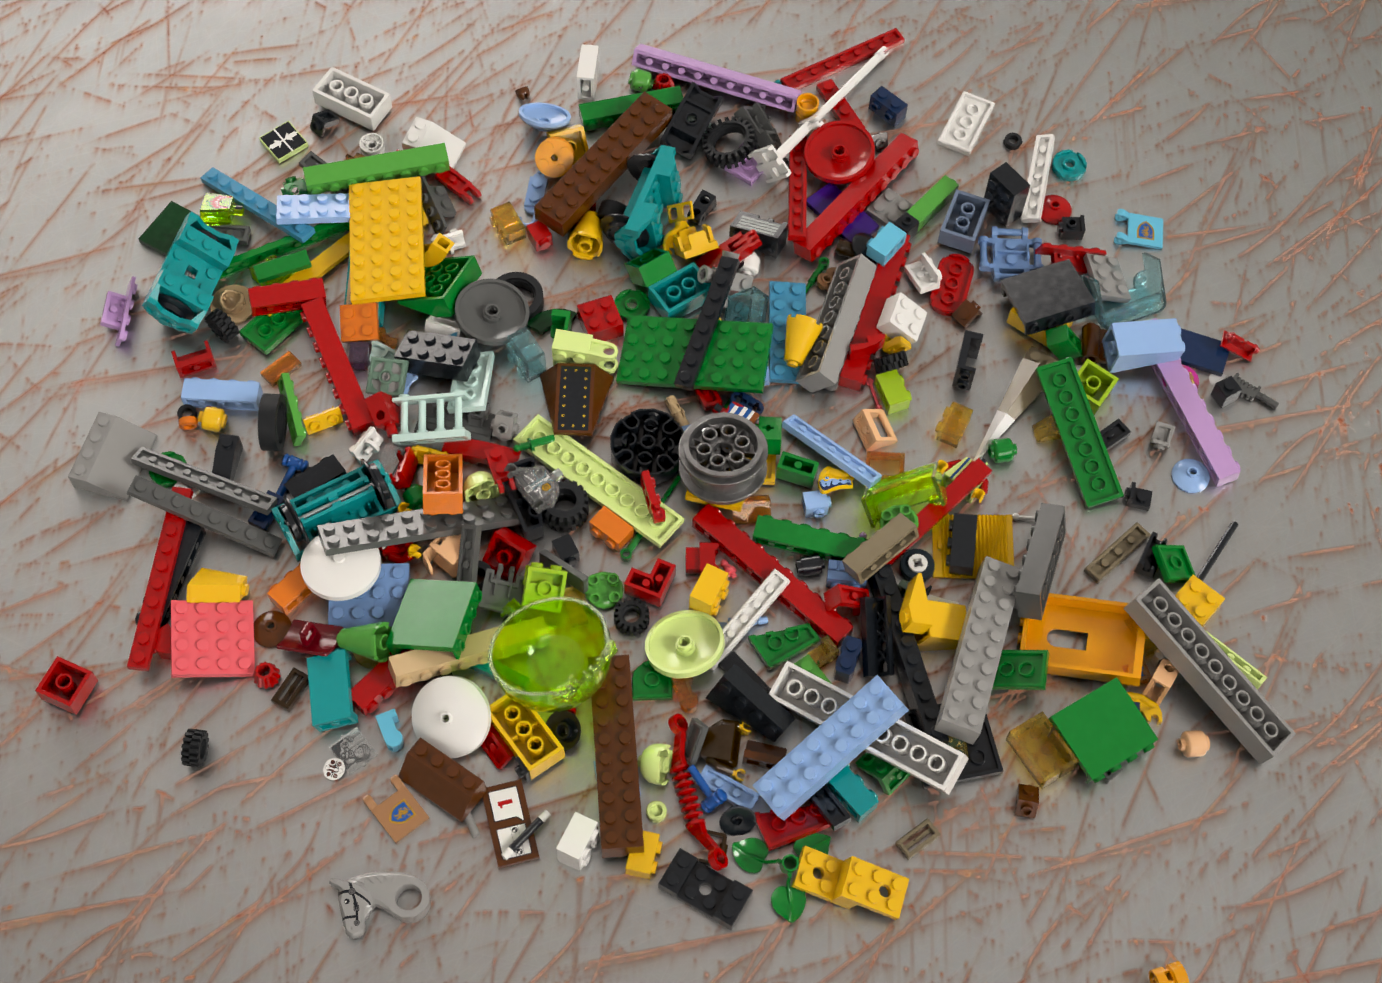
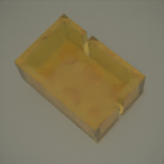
M1043 711L1009 731L1006 738L1008 744L1041 789L1056 781L1058 777L1061 778L1074 770L1079 762L1057 730H1054L1048 738L1047 735L1051 732L1053 725Z

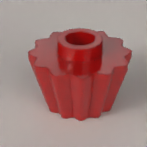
M660 73L656 76L652 89L658 90L674 87V81L668 74Z
M260 663L256 666L253 673L254 683L258 684L259 688H273L275 684L279 683L278 679L281 677L279 674L280 669L276 668L275 664Z

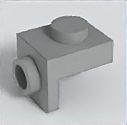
M1156 421L1150 443L1154 444L1153 447L1160 450L1170 448V442L1176 426Z

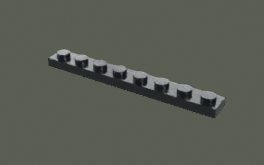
M721 256L674 381L675 387L693 391L738 270L739 259Z

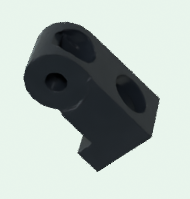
M702 189L693 203L694 219L689 221L699 226L702 225L706 216L717 205L716 196Z

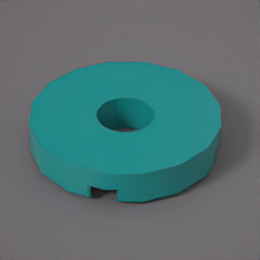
M1068 149L1056 153L1052 160L1051 168L1058 178L1065 181H1076L1085 174L1087 162L1082 154ZM1070 163L1073 167H1067L1065 164Z

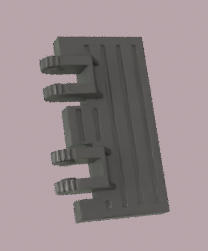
M445 402L444 428L446 430H453V427H455V413H448V402ZM427 403L426 430L428 432L435 431L437 428L436 403ZM489 403L486 404V410L481 411L480 415L475 414L476 412L462 413V427L471 433V439L485 442L491 441L493 430L490 429L492 419L495 418V414L490 413L488 420H486ZM418 421L415 426L414 433H417Z
M498 564L495 579H493L495 570L486 569L481 590L482 601L479 602L478 608L523 618L543 615L546 623H557L558 610L521 605L524 591V576L517 575L515 583H512L515 572L514 566L509 568L507 581L500 580L504 568L503 564Z

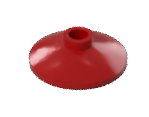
M1058 195L1045 196L1042 221L1051 225H1057L1058 222H1061L1062 217L1071 216L1072 208L1065 198Z

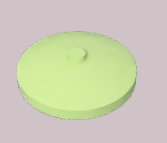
M696 610L677 611L661 618L649 630L645 640V652L650 665L660 674L671 678H690L708 671L721 658L725 647L723 630L718 621L711 615Z

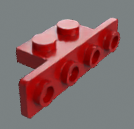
M1042 243L1035 249V254L1050 255L1051 264L1070 259L1079 275L1087 274L1083 260L1086 253L1102 256L1107 254L1106 250H1100L1099 248L1069 247L1066 244L1052 245L1051 243Z

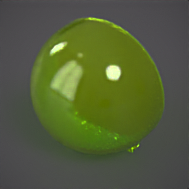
M551 597L523 606L512 613L499 626L489 646L488 662L499 687L514 702L534 711L552 713L572 709L592 697L606 679L612 657L618 652L615 642L611 639L610 631L603 615L594 606L572 597Z

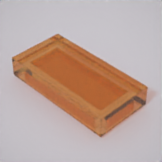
M288 351L261 371L260 374L274 387L277 385L281 373H289L290 375L301 367L302 363Z

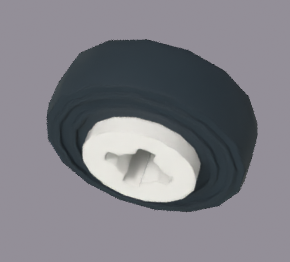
M911 549L903 554L899 569L902 576L908 581H911L918 573H922L923 581L926 582L934 572L935 563L927 551Z

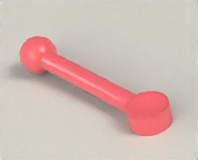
M868 378L866 385L870 387L876 404L875 409H882V405L879 404L873 387L874 380Z

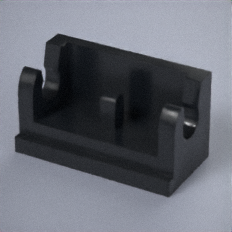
M1152 532L1134 572L1153 579L1158 568L1152 547L1155 545H1166L1168 542L1166 538L1163 541H1159L1157 539L1158 533Z

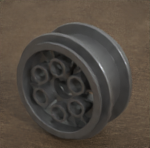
M726 412L709 414L692 423L681 436L678 447L680 459L679 475L687 490L699 499L716 505L735 504L752 496L764 483L767 475V441L762 431L747 418Z

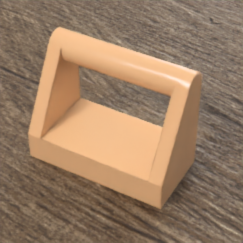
M862 409L852 419L866 451H873L898 442L883 409ZM879 417L888 437L880 436L873 418Z

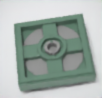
M371 356L365 393L373 395L382 391L393 397L404 394L409 361Z

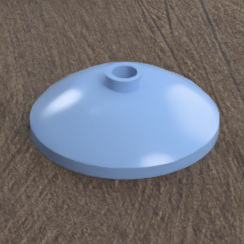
M535 102L522 105L519 108V117L529 126L543 132L562 128L569 124L571 120V115L566 109L554 104Z

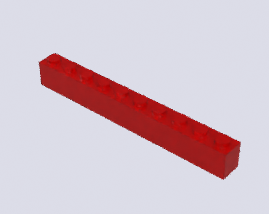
M900 133L874 159L867 173L853 181L806 228V242L793 241L795 254L810 262L819 257L822 251L827 246H830L833 240L842 234L844 229L865 210L866 206L874 201L876 196L885 190L887 185L907 167L908 163L917 157L919 153L918 140Z
M906 235L905 244L884 267L878 263L851 344L865 343L867 336L883 333L876 327L886 299L896 294L898 286L895 284L896 281L900 282L902 276L900 269L901 267L904 268L907 261L905 254H909L912 243H909L910 235ZM876 352L855 360H849L847 354L838 385L860 392L861 386H865L868 375H866V371L871 370L873 360L871 356L875 355Z
M708 503L693 517L692 527L709 542H719V550L759 585L764 582L774 569L790 580L789 585L776 599L805 624L809 623L816 634L835 650L842 645L847 635H852L853 626L849 619L840 616L836 609L827 611L825 602L818 593H813L803 580H798L789 568H784L779 564L775 556L766 553L762 545L752 541L750 536L745 531L739 530L731 519L725 518L717 507H712Z

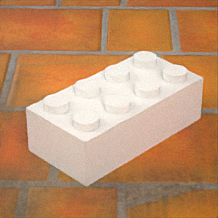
M334 67L328 70L312 90L315 104L372 131L377 128L392 108L389 93Z

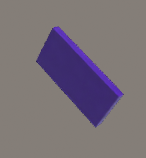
M828 183L807 198L806 205L819 216L842 191L834 184ZM863 211L839 236L851 243L856 234L867 233L872 235L879 230V225Z

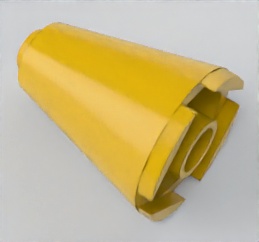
M587 211L567 241L568 250L570 249L573 252L572 255L582 260H592L595 256L599 257L603 250L602 229L600 227L601 219L597 216L596 212Z
M789 314L786 321L784 361L787 362L789 367L797 368L802 366L823 329V324L820 323L819 326L816 324L817 320L809 316L796 314V317H791L792 314Z

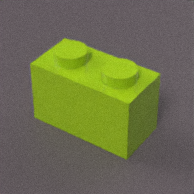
M897 369L877 374L874 381V386L888 415L908 409L912 400L910 391L906 390L904 386V378L902 375H899Z

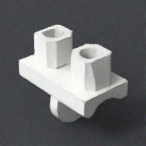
M454 228L449 230L448 234H444L445 237L455 243L449 251L451 255L455 254L454 250L466 247L462 230ZM438 234L432 235L431 243L435 240Z
M370 426L367 431H363L360 435L359 441L350 447L349 452L360 464V459H364L367 462L373 453L379 452V446L385 439L377 433L374 427Z

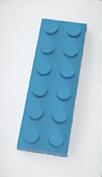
M769 281V323H773L774 326L769 353L770 382L799 384L796 382V378L801 366L792 368L784 361L786 321L789 314H792L791 317H796V314L806 316V283Z

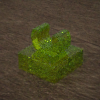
M513 598L502 608L504 611L501 613V617L508 614L511 617L508 624L517 623L528 612Z

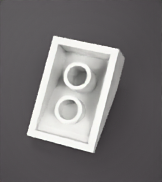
M416 117L402 142L403 150L445 143L449 166L454 169L466 146V142L434 122Z

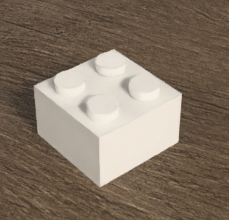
M900 292L886 299L876 328L891 339L902 336L912 344L918 340L927 312Z
M575 812L556 848L558 861L578 871H581L583 866L586 867L591 858L589 853L592 847L596 848L601 838L599 836L598 822Z

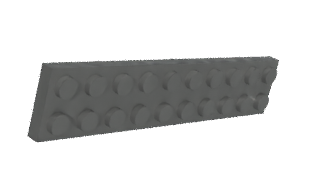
M499 496L463 502V514L429 515L423 514V509L317 525V532L325 555L330 556L461 534L462 525L482 526L481 531L519 525V520L507 496Z

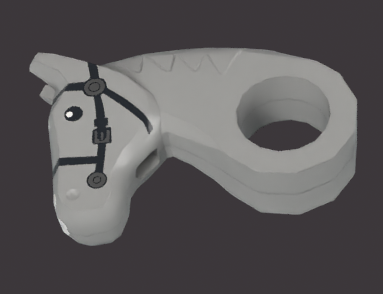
M378 871L362 874L347 881L331 878L329 882L332 888L338 890V903L344 930L351 939L360 938L365 934L366 920L376 907L388 912L403 923H416L425 918L431 908V895L425 882L403 872ZM406 890H416L422 895L420 904L412 910H403L397 905L399 896Z

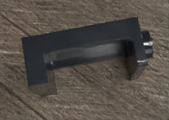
M965 330L952 386L961 390L971 389L976 368L966 366L965 364L967 357L977 359L984 334Z

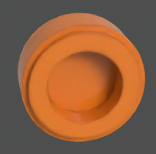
M185 416L178 420L179 428L182 430H192L198 427V418L195 416Z

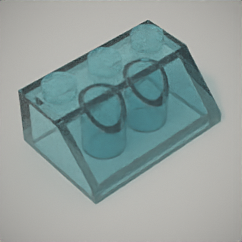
M755 286L729 296L724 321L766 323L769 296Z

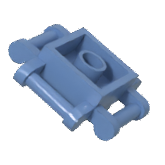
M992 226L991 238L987 236L978 237V245H980L979 270L991 272L993 282H999L1002 279L1044 267L1041 262V255L1035 254V249L1042 244V239L1038 237L1028 239V227L1006 229ZM997 235L1021 236V239L997 238ZM987 246H990L991 263L987 259ZM1029 248L1034 250V265H1029Z

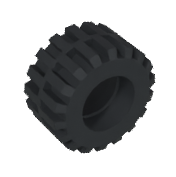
M561 479L557 480V483L551 482L550 485L552 487L548 491H544L541 498L545 502L551 501L552 503L551 506L544 507L541 512L545 524H548L551 529L555 527L558 532L560 530L568 532V529L574 531L576 526L580 528L583 522H586L587 515H589V502L586 490H584L581 484L577 486V482L574 480L572 483L569 479H565L564 482H561ZM560 501H570L575 504L572 509L567 511H561L554 507Z

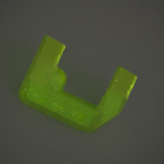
M938 462L929 463L883 478L870 489L865 487L861 502L871 528H875L878 521L880 523L882 512L893 505L907 504L912 507L927 501L935 506L940 504L942 506L946 505L947 493Z

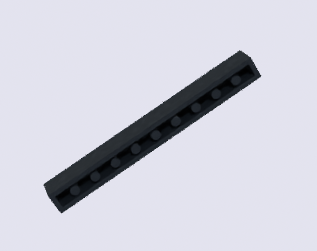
M886 564L868 579L874 598L885 595L891 596L894 662L916 729L948 744V735L934 730L939 708L914 633L902 632L899 612L903 600L891 564ZM884 601L880 602L881 611L884 609Z

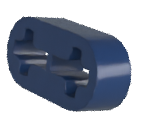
M733 392L729 399V404L732 401L735 402L739 397L741 398L739 404L750 410L756 406V413L761 416L764 410L762 402L744 392Z

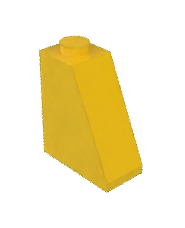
M201 568L187 584L186 602H240L249 592L247 576Z

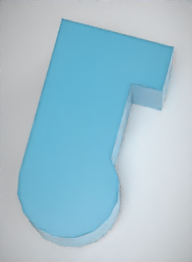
M394 708L375 717L387 748L392 752H398L404 747V739L401 732L395 726L399 719Z

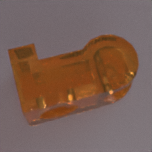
M693 677L672 678V687L682 711L687 714L694 713L698 708V696L692 691L690 686L693 684Z

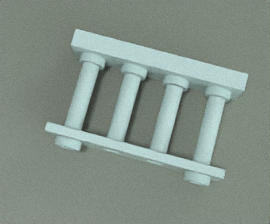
M456 389L451 393L417 396L400 394L398 397L392 398V402L400 406L399 434L392 435V442L397 446L471 440V433L462 427V400H471L470 395L464 390ZM455 401V427H453V430H446L444 428V402ZM427 403H436L437 428L435 431L428 432L426 430ZM418 404L417 433H410L408 431V405Z

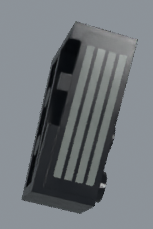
M740 211L730 225L729 236L732 237L740 231L744 235L754 229L762 241V245L757 250L763 252L766 256L776 259L786 245L788 223L783 222L780 224L774 222L772 218L764 220L760 219V215Z

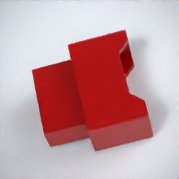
M699 542V547H686V574H699L700 577L707 563L719 568L715 564L719 542Z

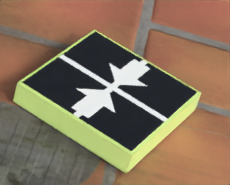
M289 121L259 137L260 142L279 164L309 147L308 142Z

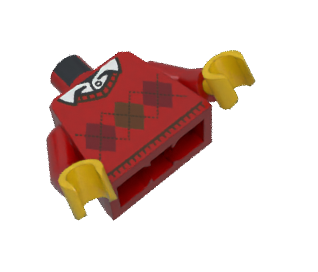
M402 502L399 504L396 513L412 511V509L407 508L409 506L408 503ZM413 542L378 548L379 551L383 552L384 560L393 563H406L413 558L421 557V553L417 552L421 547L413 544Z

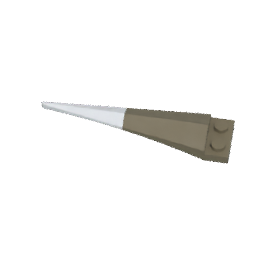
M1034 346L1030 347L1022 359L973 461L982 457L988 451V445L991 444L992 440L999 439L1043 392L1035 369L1059 360Z

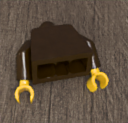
M722 719L708 728L700 755L712 769L729 777L732 775L735 781L741 783L744 780L738 778L737 773L745 775L746 772L741 768L734 770V767H737L741 734L748 736L751 730H747L744 727L750 726L744 722L739 724V721Z

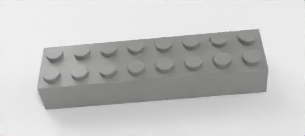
M863 254L837 264L816 322L819 326L822 323L823 329L800 367L796 382L811 393L833 386L839 379L838 376L844 365V358L849 350L851 338L854 336V330L860 319L859 315L865 305L864 301L870 290L869 287L877 267Z

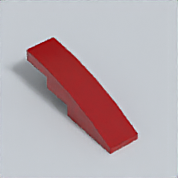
M474 439L444 442L441 452L447 451V454H462V460L475 465L479 462L488 465L484 450L501 445ZM503 446L508 462H517L521 451L515 452L513 448Z

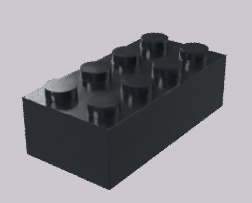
M408 329L394 358L409 361L407 373L467 382L481 354L476 339Z

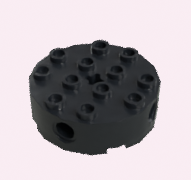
M654 408L635 410L630 415L625 416L623 419L621 418L613 428L610 435L611 461L617 471L636 484L641 485V473L649 470L650 476L654 477L656 485L668 481L679 471L678 447L684 431L679 423L666 412Z

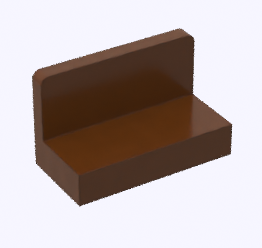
M748 740L742 764L770 770L786 756L787 749Z

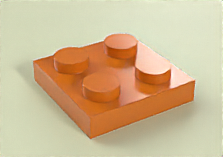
M376 302L339 305L342 343L379 340L378 304Z

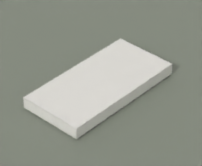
M963 91L937 144L970 156L995 107V103Z

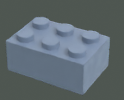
M956 189L940 229L937 243L972 253L987 214L990 200Z

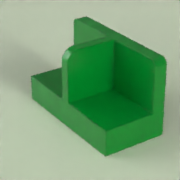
M552 309L550 337L554 339L556 329L572 331L571 311Z

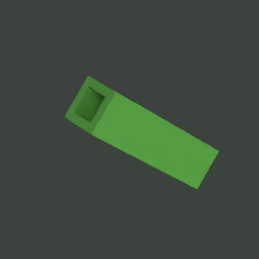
M946 175L942 177L907 211V213L920 221L917 233L953 199L955 191L959 187V184L954 179H950Z

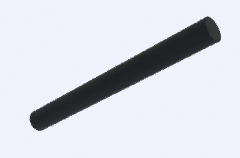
M1232 521L1198 573L1197 578L1201 581L1205 579L1238 527L1237 522Z

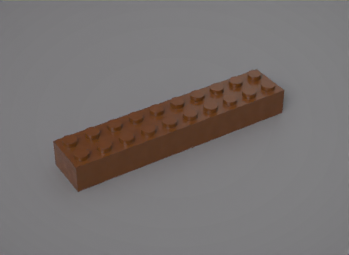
M644 91L534 206L535 219L564 237L628 169V160L633 155L642 154L665 130L672 119V108Z
M629 654L589 657L602 858L629 856L631 853H644Z

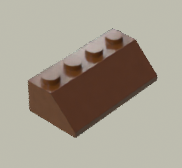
M421 737L407 753L398 776L401 781L461 823L488 791L482 779Z

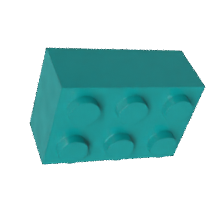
M694 262L648 287L649 301L662 317L681 318L703 306L711 283H700L698 281L699 268Z

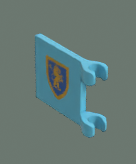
M1118 209L1117 214H1115V220H1128L1127 235L1118 232L1114 238L1115 244H1131L1162 250V218L1129 213L1124 209Z

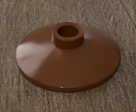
M268 611L261 614L254 621L255 641L265 648H276V645L285 638L292 623L289 617L280 611ZM274 624L272 629H268L269 625Z

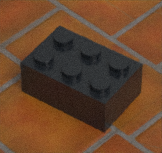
M1007 162L990 172L984 198L990 200L988 211L1005 227L1022 216L1030 189V184Z

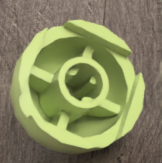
M478 471L472 473L464 481L463 496L465 502L495 498L500 495L497 484L494 483L492 474L489 472Z
M652 744L643 751L642 755H639L637 760L638 767L643 778L649 783L666 785L669 782V779L666 777L670 773L669 770L672 765L673 750H669L671 745Z

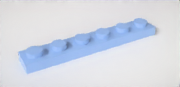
M795 414L782 422V428L869 489L881 480L882 475Z

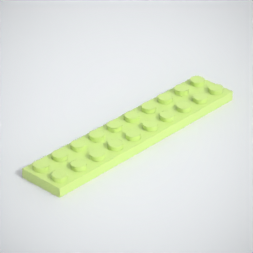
M538 414L513 439V442L519 445L527 442V438L533 440L554 435L552 425ZM554 435L555 440L553 442L534 447L535 451H531L530 448L524 450L550 470L555 471L559 468L563 473L560 477L564 480L569 479L571 483L573 480L576 481L577 486L581 484L589 498L602 507L606 506L631 525L636 532L659 548L684 523V518L661 502L660 507L665 509L666 519L665 522L654 524L652 516L649 514L642 488L568 435Z

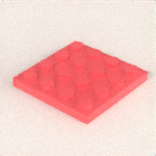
M171 600V678L253 677L255 671L253 600L221 603H188L186 600Z

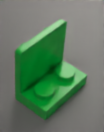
M869 752L863 754L855 762L858 768L877 778L883 792L889 796L910 776V774Z

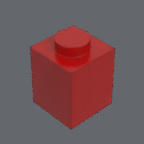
M536 221L526 226L527 236L536 251L545 250L553 245L552 234L545 224Z

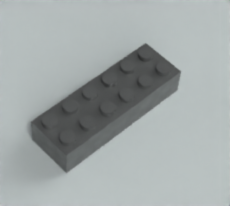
M1041 503L1040 510H1037L1035 513L1036 524L1031 527L1032 538L1027 541V554H1024L1022 558L1023 569H1019V582L1014 585L1013 596H1016L1014 608L1018 611V617L1042 620L1066 534L1065 506Z

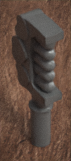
M1239 373L1234 375L1233 378L1242 389L1239 398L1252 402L1256 397L1274 409L1278 407L1279 403L1259 392L1260 386L1257 388L1249 384V382H1245L1244 379L1241 380Z

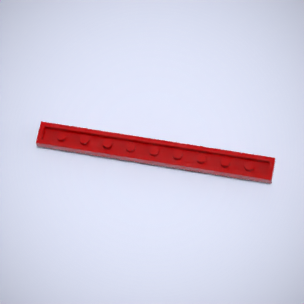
M172 487V491L192 499L193 490L191 488ZM167 511L127 663L129 670L149 672L186 520Z

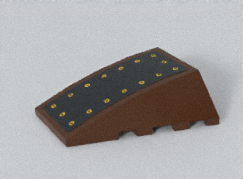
M557 363L540 374L554 435L592 436L614 377L596 364Z

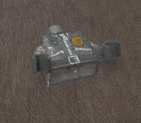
M513 463L507 464L504 471H509L507 477L511 479L515 476L516 488L536 513L540 514L542 510L555 506L559 497V485L557 482L564 478L559 468L549 473L544 466L517 467Z

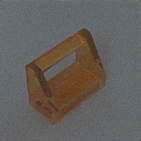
M865 451V464L870 466V459L899 461V476L882 475L879 482L903 484L905 453Z

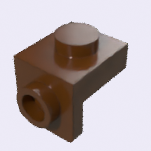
M965 299L951 316L967 328L977 315L981 316L983 313L979 310L981 307L974 300L969 302Z
M1018 784L1015 815L1035 818L1039 806V787Z

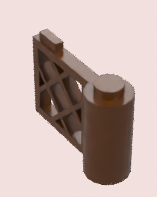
M1092 322L1082 327L1081 361L1085 363L1088 358L1094 363L1107 364L1102 339L1107 330L1100 329L1098 325Z

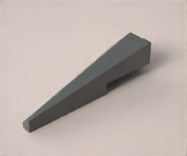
M756 102L753 106H742L734 113L737 119L742 117L743 121L746 119L752 124L758 139L757 144L761 148L772 144L777 150L782 145L776 129L770 123V115L765 113V104ZM783 158V161L787 165L789 163L788 158Z

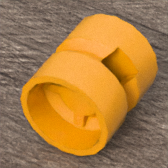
M803 93L797 98L795 119L798 123L801 120L812 117L818 111L819 100L814 94Z
M1179 961L1167 964L1165 969L1158 967L1150 970L1148 973L1150 983H1189L1186 970Z

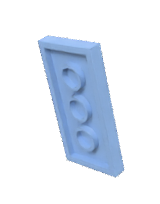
M349 193L277 196V225L349 222Z

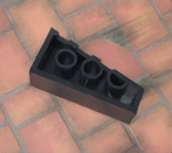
M534 456L513 463L517 466L518 470H526V475L532 478L534 482L537 481ZM517 474L513 476L516 490H511L508 481L502 482V484L504 485L505 495L518 517V526L523 538L532 541L544 536L542 514L537 513V507H531L534 499L529 493H526L523 489L524 486L516 477L521 476L528 485L534 482H531V480L523 475ZM534 488L533 492L539 498V491Z
M736 664L722 676L706 696L707 700L774 742L796 719Z

